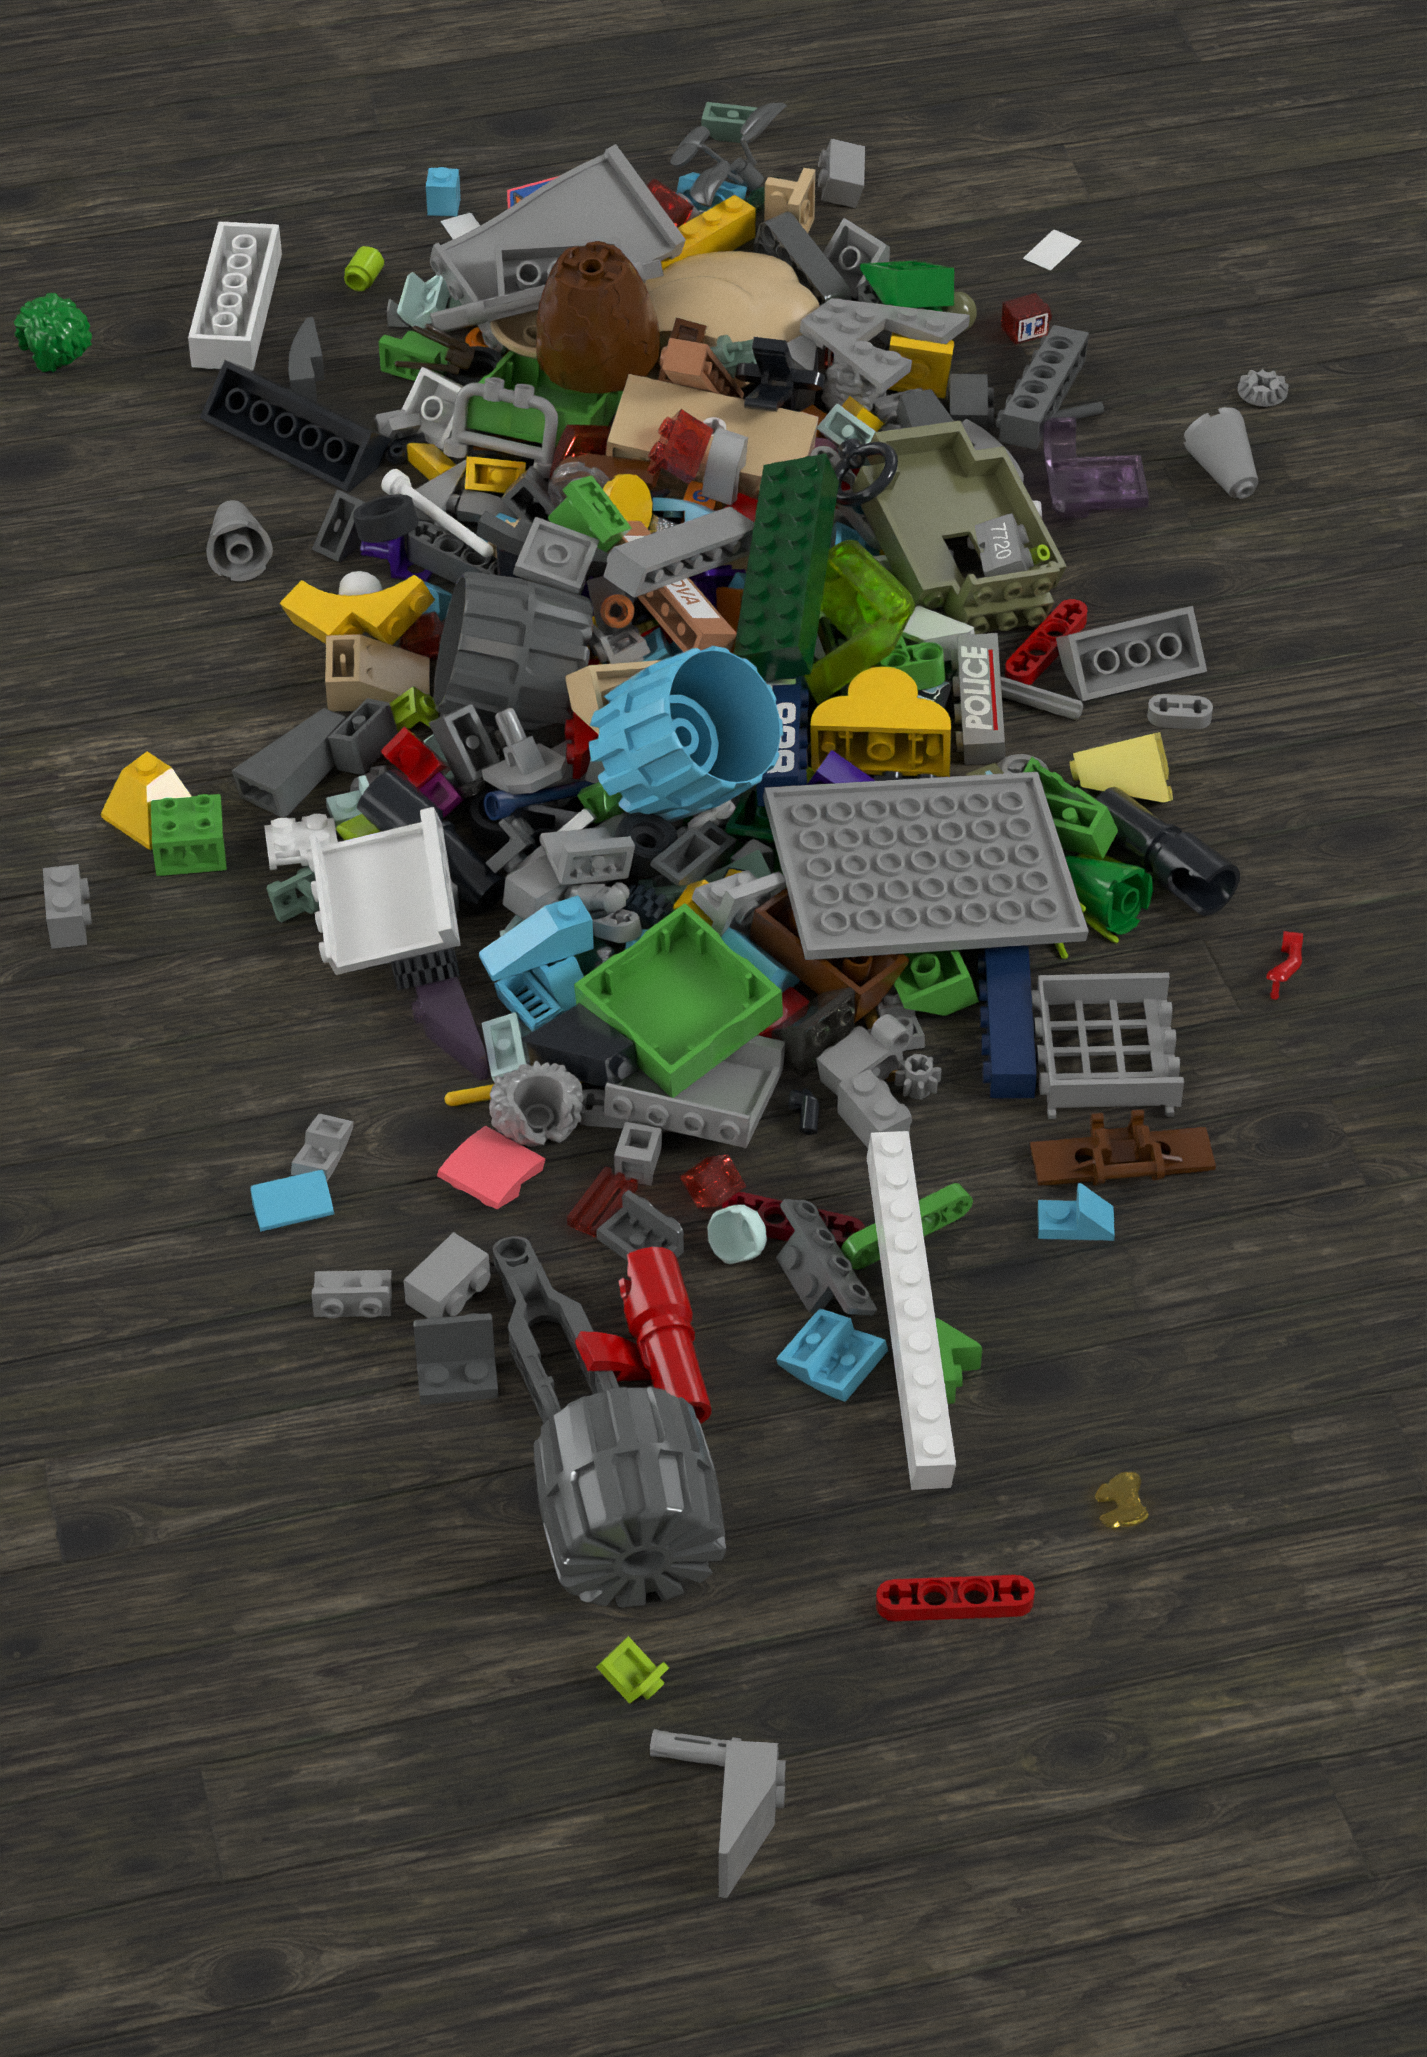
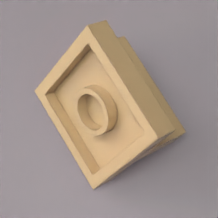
M803 168L798 182L772 177L767 178L765 182L764 221L788 211L794 215L805 231L809 232L815 213L814 169Z

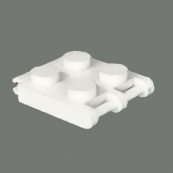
M312 814L302 817L301 822H296L295 818H277L271 820V825L264 826L270 870H276L277 866L297 863H301L302 866H309L307 852L312 851L311 836H316L321 846L338 842L334 818H327L326 814Z

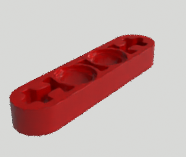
M1068 599L1061 602L1005 663V678L1027 685L1033 684L1059 655L1056 637L1049 636L1047 633L1058 631L1063 634L1062 636L1080 632L1087 623L1088 610L1085 603L1076 599ZM1032 650H1041L1044 651L1046 654L1042 656H1035L1029 652Z
M1021 1575L892 1579L883 1582L878 1587L876 1609L878 1614L888 1621L1019 1617L1026 1615L1033 1608L1035 1588L1028 1578ZM975 1590L984 1593L987 1599L983 1603L972 1604L964 1596L966 1593ZM994 1591H999V1602H993ZM938 1592L946 1598V1601L941 1605L935 1606L928 1604L924 1597L928 1593ZM1011 1592H1019V1596L1022 1597L1021 1600H1014ZM912 1594H917L916 1605H912ZM889 1596H897L899 1604H891Z

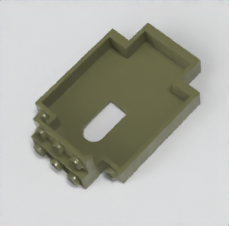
M961 421L875 432L871 442H884L893 447L898 456V467L888 487L877 497L860 506L912 610L917 606L927 609H935L942 606L947 617L974 627L975 634L997 630L1008 631L1015 627L1037 626L1047 618L1054 604L1049 591L1057 587L1067 566L1004 446L975 450ZM872 455L867 457L871 465L861 466L852 486L854 493L867 488L879 477L885 465L883 456ZM1012 513L1017 525L1023 524L1029 543L1024 544V548L1028 547V549L1043 544L1050 551L1048 560L1030 567L1028 571L976 579L973 573L968 574L965 579L961 575L944 539L969 536L981 560L980 553H983L984 549L978 545L974 525Z

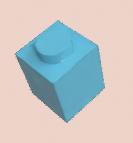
M446 167L429 168L426 181L427 215L457 217L460 204L459 169H448Z

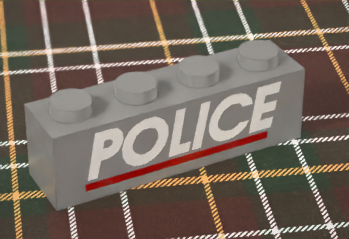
M998 633L958 635V649L951 650L952 670L959 669V676L953 677L954 697H961V703L954 704L955 724H962L963 731H956L957 752L964 751L965 765L999 763L1005 758V737Z

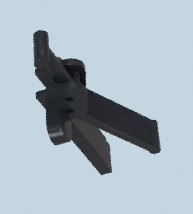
M753 337L752 349L757 364H737L736 379L759 384L745 397L744 408L773 412L783 408L800 412V409H795L798 389L823 390L825 375L815 371L795 369L786 340Z

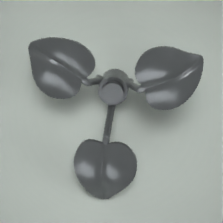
M765 104L757 108L745 121L740 129V133L743 135L740 142L747 157L745 160L738 158L730 164L703 144L710 135V131L705 126L697 127L685 136L671 157L670 162L674 167H681L687 164L699 149L705 151L719 162L713 168L701 173L693 183L690 194L697 203L711 207L715 193L726 177L734 180L738 185L747 187V194L754 192L762 184L764 176L754 167L757 161L753 158L748 143L755 140L769 123L785 107H788L786 104Z

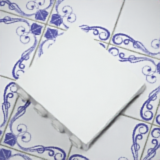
M434 807L420 810L422 822L325 846L320 845L316 836L310 837L312 851L307 852L309 867L312 872H315L316 881L311 882V889L314 900L319 902L320 911L315 912V920L320 933L323 932L324 942L319 943V950L323 963H329L336 975L460 946L443 826Z

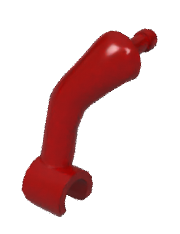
M1283 931L1281 952L1288 953L1289 956L1286 961L1271 969L1266 975L1267 979L1273 981L1272 992L1270 993L1271 999L1279 998L1280 982L1287 981L1302 965L1303 933Z

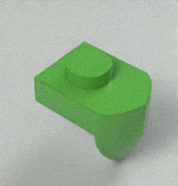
M600 782L581 789L577 795L585 809H590L597 817L593 821L595 824L625 812L619 806L622 795L618 792L609 796Z

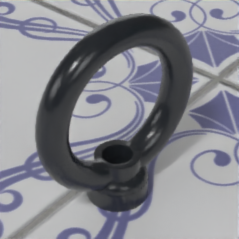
M853 438L842 442L838 448V455L841 460L833 469L839 481L836 503L846 507L859 506L881 494L891 483L897 471L898 456L894 448L884 442H869L862 445L858 439ZM881 455L884 457V468L879 477L870 486L856 493H845L842 491L841 484L843 478L850 468H860L868 456Z

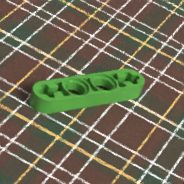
M959 1183L948 1185L919 1200L924 1237L958 1220L971 1208L973 1199ZM876 1223L854 1233L841 1246L842 1253L850 1261L853 1269H861L880 1260Z

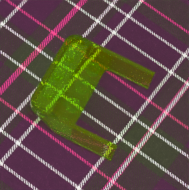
M855 540L842 541L829 549L821 612L848 641L814 663L812 674L803 676L817 703H820L852 681L859 673L888 657L895 649L915 610V603L910 592Z

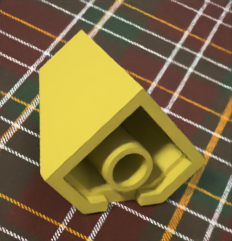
M1160 732L1073 753L1074 760L1070 761V769L1073 780H1080L1081 787L1105 791L1110 787H1117L1131 797L1163 803L1173 800L1171 786H1167L1166 780L1169 779V768Z

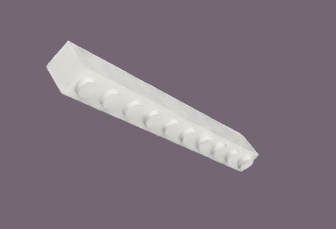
M909 1131L874 1132L870 1135L867 1164L911 1490L951 1488L956 1460Z

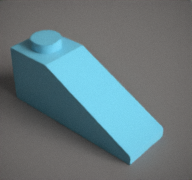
M579 895L546 905L481 950L479 958L491 980L496 981L594 949L593 919Z

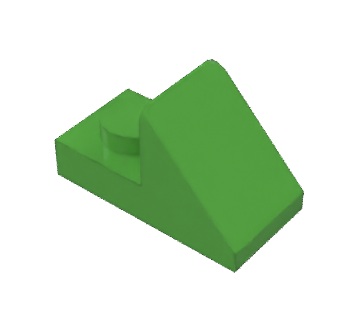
M935 1318L947 1404L955 1403L956 1388L962 1387V1371L980 1369L982 1347L978 1342L939 1318Z

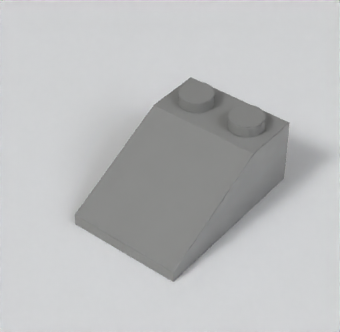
M727 1740L719 1843V1897L727 1898L774 1827L776 1808L784 1809L786 1760H778V1743Z

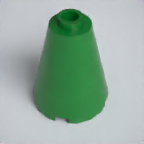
M1076 856L1065 857L1078 900L1086 907L1085 912L1108 931L1119 935L1128 933L1138 925L1141 920L1136 917L1141 908L1148 909L1153 892L1152 877L1150 874L1145 873V869L1140 866Z

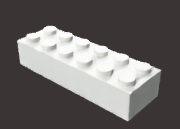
M218 222L188 336L192 367L221 369L224 360L254 370L282 255L279 225Z

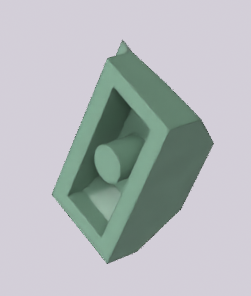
M707 102L701 119V126H705L710 131V136L715 140L741 143L740 139L743 135L740 133V129L757 107Z

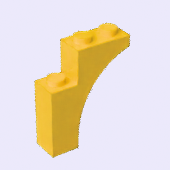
M413 575L405 581L382 591L351 596L327 593L301 580L279 604L295 625L325 644L326 636L362 635L364 632H367L379 641L393 645L427 610L435 599L423 580Z

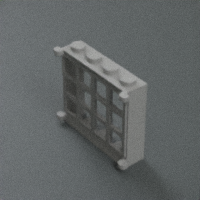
M1169 972L1038 975L1037 990H1031L1033 1012H1038V1017H1034L1033 1026L1034 1039H1041V1045L1036 1047L1037 1067H1044V1073L1039 1075L1040 1095H1047L1048 1119H1056V1108L1165 1105L1166 1117H1174V1106L1181 1107L1184 1078L1179 1077L1180 1059L1174 1055L1176 1030L1171 1029L1172 1002H1167ZM1109 1003L1111 1020L1085 1021L1083 1004ZM1117 1003H1143L1145 1019L1119 1020ZM1075 1004L1077 1021H1050L1048 1005ZM1147 1028L1149 1045L1122 1046L1120 1029ZM1112 1029L1114 1046L1088 1047L1086 1030ZM1051 1030H1078L1080 1047H1053ZM1150 1054L1152 1071L1126 1072L1124 1055ZM1115 1055L1117 1072L1091 1073L1089 1056ZM1054 1056H1081L1083 1073L1056 1074Z

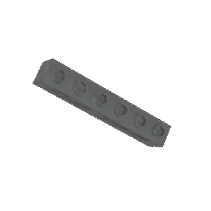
M1053 325L1048 335L1042 336L1039 350H1034L1031 364H1026L1022 380L1018 379L1016 381L1014 394L1008 395L1005 410L1000 409L998 413L996 428L1000 429L999 442L1037 449L1086 361L1088 332Z

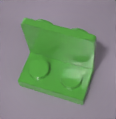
M408 331L402 340L383 335L379 341L381 371L415 381L421 369L396 367L395 361L447 365L448 361L444 360L447 347L414 331ZM434 371L444 376L447 375V372Z
M592 475L570 482L563 489L567 498L548 516V520L554 524L598 539L599 544L597 548L606 553L632 529Z
M202 794L180 798L166 797L151 801L152 847L156 876L227 870L223 839L222 804L219 794Z

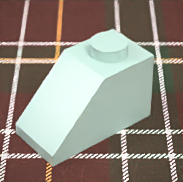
M836 404L817 426L818 431L837 448H839L842 442L852 438L858 439L862 445L869 443L876 432L839 404ZM867 457L863 466L871 465Z

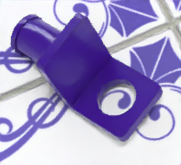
M404 536L378 543L361 542V556L388 560L391 578L406 580L415 575L425 582L429 581L433 572L425 569L421 573H411L407 570L414 563L407 558Z

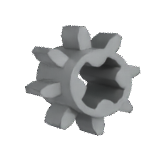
M914 1054L908 1057L906 1061H899V1071L895 1073V1085L904 1086L903 1096L922 1100L930 1092L937 1093V1084L941 1081V1068H932V1057Z

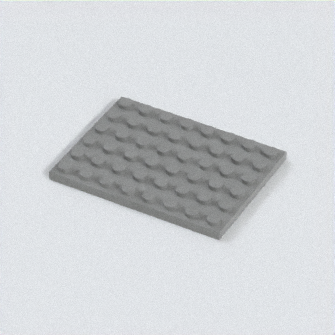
M1038 772L767 787L764 789L763 799L783 876L786 879V887L806 960L1086 941L1089 931Z

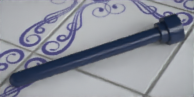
M584 780L540 789L534 793L515 795L504 790L489 792L485 796L484 807L486 814L491 820H499L509 817L517 808L575 797L581 789L595 783Z

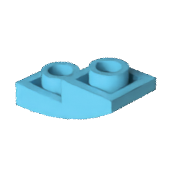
M653 497V511H663V517L683 518V511H685V522L716 512L706 506L687 500Z

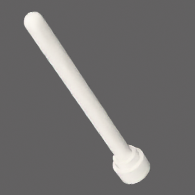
M393 469L384 476L381 484L384 492L389 495L402 494L412 497L414 506L484 557H490L493 554V547L413 489L407 475L398 469Z

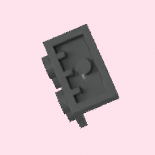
M472 1313L465 1316L430 1317L413 1322L420 1405L498 1398L491 1314Z

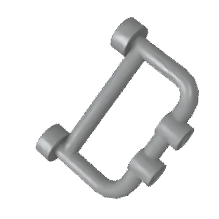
M495 377L485 378V384L469 383L463 386L457 394L451 438L444 440L443 453L450 457L465 458L469 455L470 445L534 459L533 467L543 478H554L560 464L554 460L558 414L555 407L547 399L534 395V387L531 385L517 384L515 385V391L504 388L503 379ZM476 395L483 397L487 401H503L512 403L518 408L540 410L545 416L542 448L465 431L469 398Z

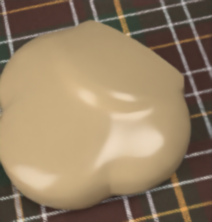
M725 251L692 255L674 262L663 270L664 276L646 280V283H644L652 300L660 331L659 358L646 377L658 380L661 370V352L664 347L668 346L676 318L707 325L703 344H707L709 347L717 346V339L721 335H728L732 342L752 340L753 337L786 340L788 343L803 335L800 332L801 320L819 308V302L808 288L799 283L794 269L786 262L773 256L754 252ZM735 377L733 379L740 389L755 384L738 380Z

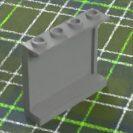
M755 1036L674 1098H671L638 1067L637 1072L618 1084H606L604 1115L747 1148L783 1072L785 1041Z

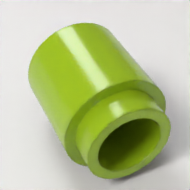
M362 246L356 251L345 268L344 280L351 289L364 291L373 284L384 267V259L380 252L368 246Z

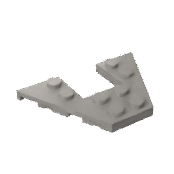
M831 298L801 320L800 332L807 338L812 339L822 350L826 347L835 353L834 360L847 370L853 371L859 380H869L876 386V393L881 395L911 371L912 360L901 357L895 351H885L876 348L868 342L885 329L910 339L947 344L969 326L970 315Z

